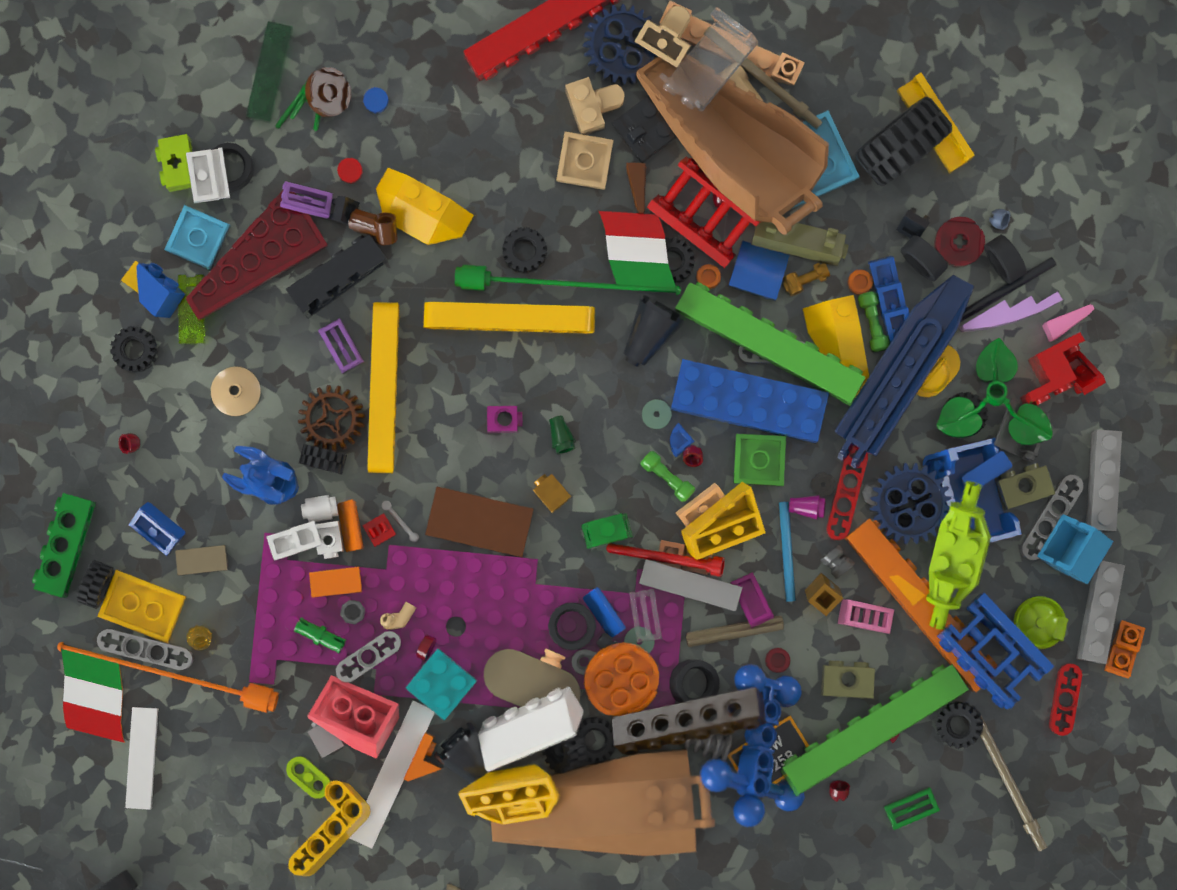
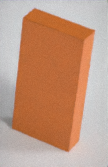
M360 567L309 572L312 598L362 592Z

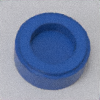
M378 87L369 89L363 98L366 109L372 113L383 112L389 103L386 92Z

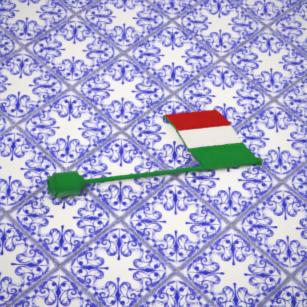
M598 211L605 228L608 258L616 284L492 276L491 271H487V266L462 265V267H456L455 286L461 287L464 290L485 291L486 286H490L491 281L668 292L676 293V296L681 293V288L675 286L667 258L665 234L661 221L656 214Z

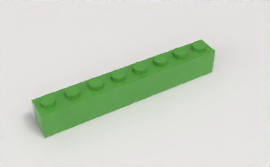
M699 282L696 285L688 284L675 308L677 313L730 342L745 348V350L765 359L815 388L828 392L830 396L851 406L865 381L862 370L853 365H850L848 368L840 364V358L830 353L826 356L818 352L819 347L808 341L803 344L796 340L797 336L786 329L783 332L774 328L775 324L763 317L759 320L753 317V312L744 306L737 308L731 305L729 298L718 294L717 297L709 293L710 289Z
M943 664L931 672L933 676L927 680H924L923 677L910 684L912 689L906 693H903L902 690L896 692L889 697L891 702L884 706L879 703L868 710L870 715L865 718L855 717L847 723L849 727L842 732L839 729L832 731L826 735L827 741L819 745L817 741L804 749L806 754L798 758L795 754L783 762L785 766L780 771L795 795H800L965 694L969 689L953 664L947 668Z

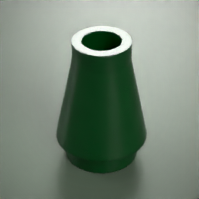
M561 415L549 419L552 449H555L557 454L573 451L576 448L574 444L576 440L568 428L564 417Z

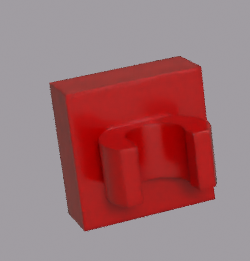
M385 513L362 525L374 547L397 535Z

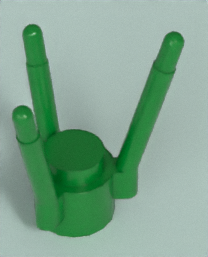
M306 83L275 125L277 129L281 127L289 115L291 119H294L305 101L308 102L305 94ZM317 113L314 120V131H318L321 115Z

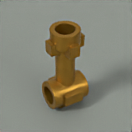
M814 264V270L799 277L796 272L784 276L783 286L786 292H789L790 296H795L804 291L803 285L816 279H819L820 282L826 281V278L830 276L826 264Z

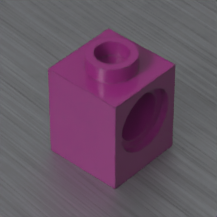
M487 406L488 433H518V427H523V414L518 412L517 406ZM502 413H509L512 416V422L508 426H502L498 423V417Z

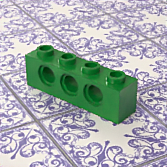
M66 493L62 494V498L58 497L54 508L57 514L55 520L50 522L47 530V535L50 537L47 545L42 547L40 553L42 563L40 569H36L33 575L32 583L35 584L34 590L62 598L68 597L96 502ZM69 514H73L76 519L74 526L68 528L64 522ZM61 538H65L68 541V548L64 552L59 551L57 543ZM54 562H58L61 566V571L56 576H53L50 572V566Z

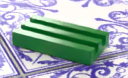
M930 787L883 806L893 830L940 811ZM928 794V799L894 813L891 811V809ZM930 803L933 806L928 810L896 823L895 818Z

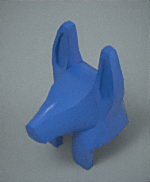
M235 447L234 451L249 459L250 462L240 466L243 478L228 473L223 474L222 478L234 490L245 495L256 496L269 505L281 504L297 494L299 489L295 471L287 462L272 459L264 451L254 447Z

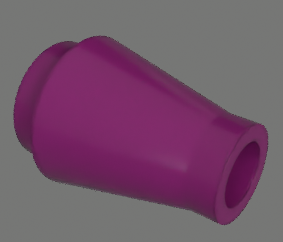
M820 495L790 498L789 513H796L815 520L824 518L826 498H820Z

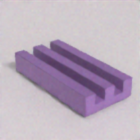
M285 181L282 188L284 190L281 195L280 207L326 219L330 216L333 193ZM289 191L326 200V202L314 200L313 198L307 196L302 197L299 195L289 193Z
M340 318L318 330L342 374L364 363ZM339 326L356 357L355 361H352L334 327ZM330 330L348 363L346 366L342 364L325 332Z

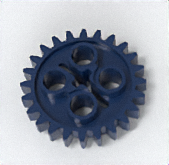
M622 4L619 11H617L615 5H612L610 13L604 8L601 11L602 17L596 14L593 17L595 23L590 22L587 25L592 32L584 33V37L590 39L583 43V47L589 48L584 57H592L588 66L596 65L597 68L594 74L602 71V80L610 76L611 84H614L617 79H620L621 86L626 84L627 79H629L631 84H634L636 82V71L658 57L634 42L635 40L632 36L633 31L640 32L646 21L652 18L650 15L644 19L642 17L643 9L635 13V6L632 5L626 11L625 4ZM610 24H615L619 28V35L610 33ZM604 37L612 42H604L602 38ZM621 40H624V45L627 46L624 50L621 49V44H619ZM603 48L611 49L614 57L612 59L606 58L603 55ZM635 48H642L644 52H640ZM628 54L634 55L637 59V65H630L626 60V56Z
M903 463L901 471L897 466H893L894 474L885 471L887 479H877L881 486L880 488L873 487L872 489L878 494L877 496L870 497V500L876 502V505L870 507V510L877 511L878 513L872 519L882 521L877 528L883 529L886 527L885 536L887 537L895 533L894 541L896 542L903 536L904 544H908L910 538L913 539L915 544H918L920 536L925 541H928L927 533L929 532L937 536L935 528L936 526L940 528V521L946 516L944 511L950 510V506L945 505V502L952 499L950 496H944V492L949 487L940 486L944 478L934 479L937 471L933 470L927 474L928 466L924 465L921 470H918L917 463L912 465V469H909L907 463ZM915 480L922 481L924 486L919 494H915L911 490V485ZM896 489L901 497L899 502L892 504L888 500V494ZM925 494H931L930 498L913 504V510L905 507L893 514L890 513L891 509L908 503V497L915 500ZM925 503H930L933 506V513L929 517H924L921 513V507ZM902 513H907L910 516V523L905 527H901L898 524V517Z

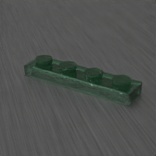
M267 22L246 117L249 119L268 123L272 121L293 30L292 26Z

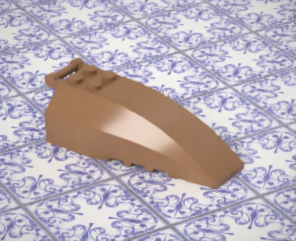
M687 54L679 67H675L658 56L636 71V76L645 91L698 166L723 195L752 219L771 222L776 225L780 233L785 235L792 230L793 225L812 211L816 212L822 208L821 200L811 191L828 166L829 143L795 116L771 102L766 104L756 98L755 93L750 90L746 92L740 89L731 79L726 81L716 75L715 70L700 64L699 61ZM802 200L806 202L804 206L789 217L784 218L782 216Z
M685 748L638 752L633 755H625L601 763L582 766L565 773L552 774L550 777L559 794V798L548 817L509 824H499L491 821L492 841L639 856L696 852L695 828L715 827V818H712L710 790L704 787L700 775L690 776L688 753ZM691 784H699L702 819L694 820Z

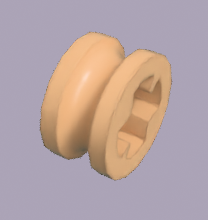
M545 649V656L541 657V661L561 669V661L565 660L566 657Z

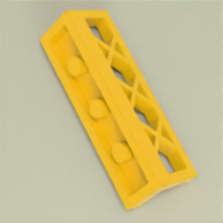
M921 72L912 81L897 90L907 108L925 96L931 98L951 122L952 132L934 147L949 173L966 164L975 156Z

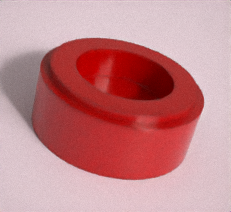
M346 158L339 163L337 172L343 182L352 184L360 180L363 169L356 159Z

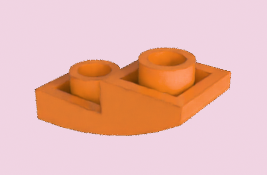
M1123 620L1120 621L1104 671L1125 678L1131 677L1136 654L1140 651L1145 632L1144 627Z

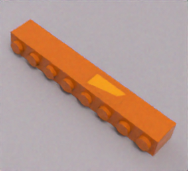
M870 518L865 520L844 539L949 665L953 664L972 692H977L981 688L975 683V676L969 670L967 672L963 670L956 662L958 658L952 652L948 653L940 646L939 642L941 640L937 635L944 629H936L937 625L934 627L929 625L935 606L926 600L927 594H929V582L924 577L922 579L918 577L914 572L917 570L916 566L909 558L903 559L898 553L901 549L893 539L888 541L883 535L884 528H877L880 524L877 520L872 521ZM948 613L946 627L952 624L960 632L965 625L957 616L952 617ZM967 634L960 641H956L966 653L977 643ZM980 650L978 651L993 668L997 666V663L989 654L984 656Z

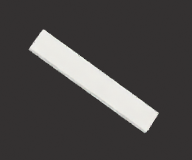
M414 700L412 701L366 801L370 806V816L350 839L371 849L373 848L423 735L426 733L435 714L429 707Z

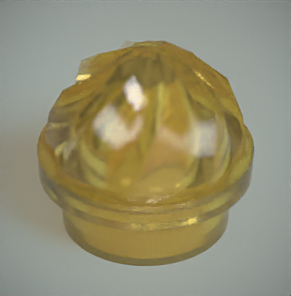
M195 625V627L189 629L186 639L189 646L193 649L204 650L210 645L212 634L207 627Z

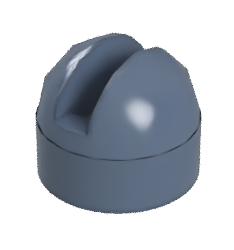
M995 209L991 212L994 216L989 218V221L993 227L1004 230L1009 224L1010 212L1004 209Z

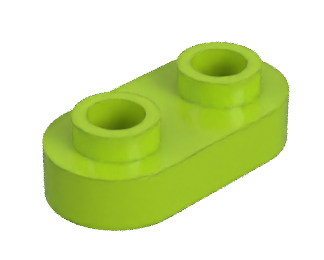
M297 756L291 759L286 767L288 777L311 797L317 799L325 797V787L331 782L329 777L306 757ZM297 764H302L304 766L303 773L300 774L296 772L295 768ZM316 781L323 783L321 790L315 788L314 783Z

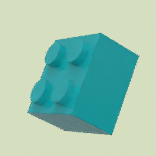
M437 649L407 685L406 689L439 717L446 720L478 680L442 650Z

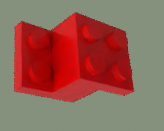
M1081 332L1028 359L1041 387L1021 396L1020 399L1023 404L1039 405L1050 399L1049 393L1053 392L1056 396L1073 387L1071 382L1076 380L1077 377L1066 356L1081 349L1079 344L1085 341Z

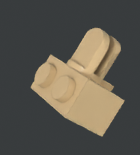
M681 6L670 8L660 25L647 20L634 42L675 67H679L691 47L690 44L680 39L690 23L688 10Z
M589 77L565 85L568 100L579 132L582 135H588L605 129L602 114L620 108L624 102V91L618 85L613 84L593 90Z

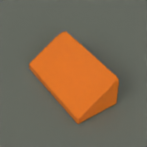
M352 499L338 503V514L345 551L363 550L364 544L356 501Z

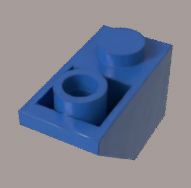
M138 263L136 270L139 302L154 317L171 318L185 293L178 288L179 285L176 281L168 278L163 273V269L155 263Z

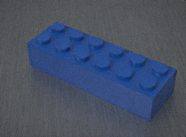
M682 359L671 410L816 444L819 439L829 393Z

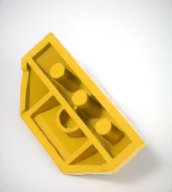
M387 168L376 188L382 213L394 214L396 216V226L399 230L426 245L463 237L474 217L473 214L452 199L416 179L391 168Z
M535 764L489 772L458 793L469 815H478L499 824L546 818L559 798L550 775Z

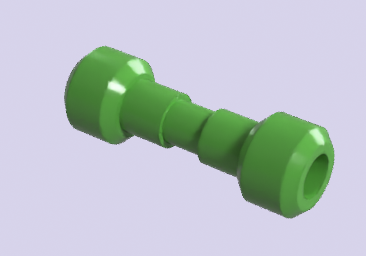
M874 291L859 295L858 302L860 308L865 310L866 317L869 320V329L872 336L869 341L871 351L876 353L887 350L890 341L889 337L884 335L882 325L879 323L877 310L879 300L877 293Z
M650 451L640 462L641 466L647 472L653 471L658 477L663 478L668 483L667 485L675 491V497L681 502H685L693 494L695 487L690 482H683L676 475L674 476L660 462L661 457L655 451Z

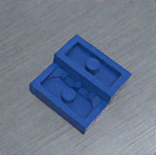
M742 240L728 286L776 301L790 255L754 246L750 242Z

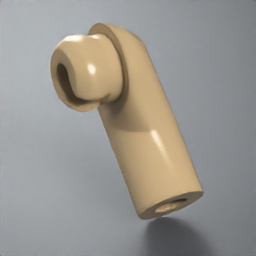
M405 602L399 613L383 614L380 618V623L388 630L403 628L407 625L416 607Z

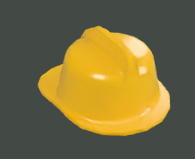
M947 345L917 392V395L921 397L936 396L957 375L961 361L959 354L953 347Z

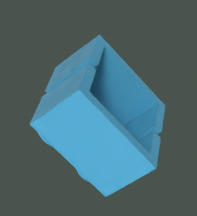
M1062 514L1037 557L1054 570L1088 585L1113 541L1097 528Z

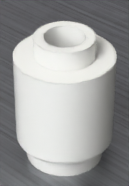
M329 495L306 498L305 504H301L303 519L308 518L309 522L332 520L333 517L339 516L335 496L329 497Z

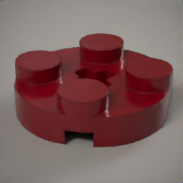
M953 217L943 223L936 233L935 249L942 255L947 264L951 266H968L974 263L984 251V232L970 218ZM958 235H961L962 240L967 242L961 248H957V245L953 243V240L957 239Z

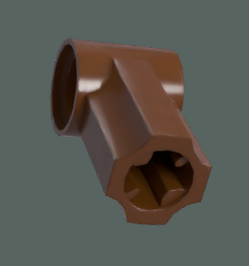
M355 209L351 213L348 224L349 228L353 229V231L375 237L376 242L380 245H391L398 240L396 216L394 214L384 212L376 215L359 209Z

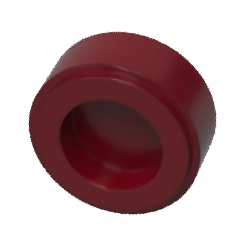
M426 635L422 639L417 650V658L424 661L429 658L435 646L436 638Z
M773 648L766 654L765 664L770 671L781 673L788 669L790 656L782 648Z

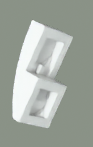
M315 521L266 536L274 561L322 545Z

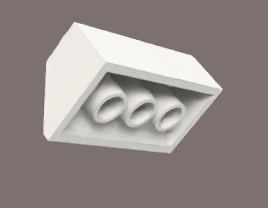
M570 687L562 690L560 688L555 689L544 698L531 699L525 706L520 708L512 707L499 717L491 716L482 723L478 734L486 770L491 771L575 736L584 711Z

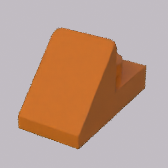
M427 732L424 733L404 780L411 781L443 768L425 759L426 755L432 756L437 743L433 742L434 735Z

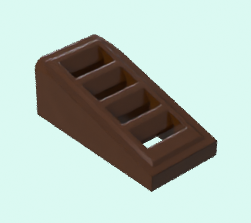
M626 163V172L636 212L645 214L646 164Z

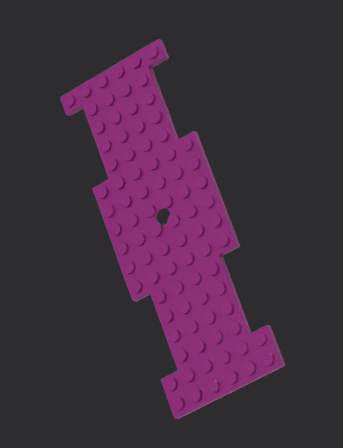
M274 533L264 534L249 682L275 685L277 660L338 665L341 661L384 632L392 631L400 636L401 647L396 653L372 668L376 669L374 694L416 698L406 687L434 652L440 649L478 680L460 703L520 708V706L496 697L487 688L484 681V668L492 655L501 650L514 649L541 660V657L545 656L544 650H551L566 657L565 660L561 661V669L571 673L577 680L580 689L585 690V675L579 674L573 669L572 657L581 649L597 653L602 650L596 643L605 631L596 618L594 637L589 644L581 649L568 650L554 643L549 635L548 628L551 614L562 604L572 602L582 604L589 609L583 597L591 592L592 589L536 584L538 559L389 545L386 569L360 567L362 592L312 598L309 572L353 568L355 566L288 560V557L274 561L266 537ZM637 569L635 594L602 591V593L625 625V630L612 637L613 642L624 643L627 632L635 627H644L653 634L654 647L649 654L659 669V683L655 698L642 710L645 711L675 704V698L672 696L669 688V679L673 669L679 663L685 597L639 584L643 569ZM349 600L360 601L366 609L364 619L357 624L346 623L340 615L342 605ZM405 602L416 607L407 625L403 628L388 630L380 623V618L383 614L399 613ZM574 611L564 613L557 623L558 633L565 640H579L586 633L587 623L585 618L580 613ZM302 617L319 627L324 626L327 628V631L346 639L340 654L321 644L316 645L313 643V640L294 632L299 619ZM452 617H460L466 624L465 632L458 637L451 636L446 629V624ZM426 635H430L436 638V643L429 658L424 661L417 658L416 654L422 639ZM386 636L384 638L386 642L380 647L377 642L373 644L379 650L381 658L385 656L382 650L387 647L395 648L394 642H396V639L394 637L389 638ZM637 639L636 643L638 645H641L642 640ZM370 649L365 650L361 656L362 661L366 664H372L376 659L375 652ZM356 656L352 658L356 663L349 667L364 668L358 663ZM582 657L579 660V664L585 667L589 664V659Z

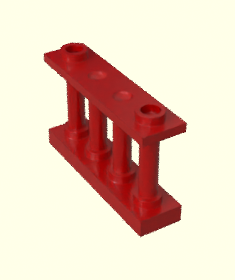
M686 156L677 165L684 171L665 196L661 197L658 194L653 198L647 208L726 268L736 256L732 252L733 245L750 223L757 226L761 221L752 219L723 195L695 160ZM693 177L703 187L687 209L679 211L674 207L673 201L690 178ZM712 192L723 202L706 225L700 227L693 221L692 217ZM732 207L743 217L725 241L719 242L713 237L712 232Z

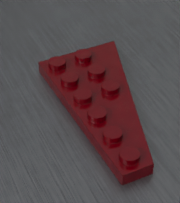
M283 190L232 245V248L225 256L217 262V265L185 298L198 321L328 247L309 214L280 207ZM289 191V193L297 195L296 192Z

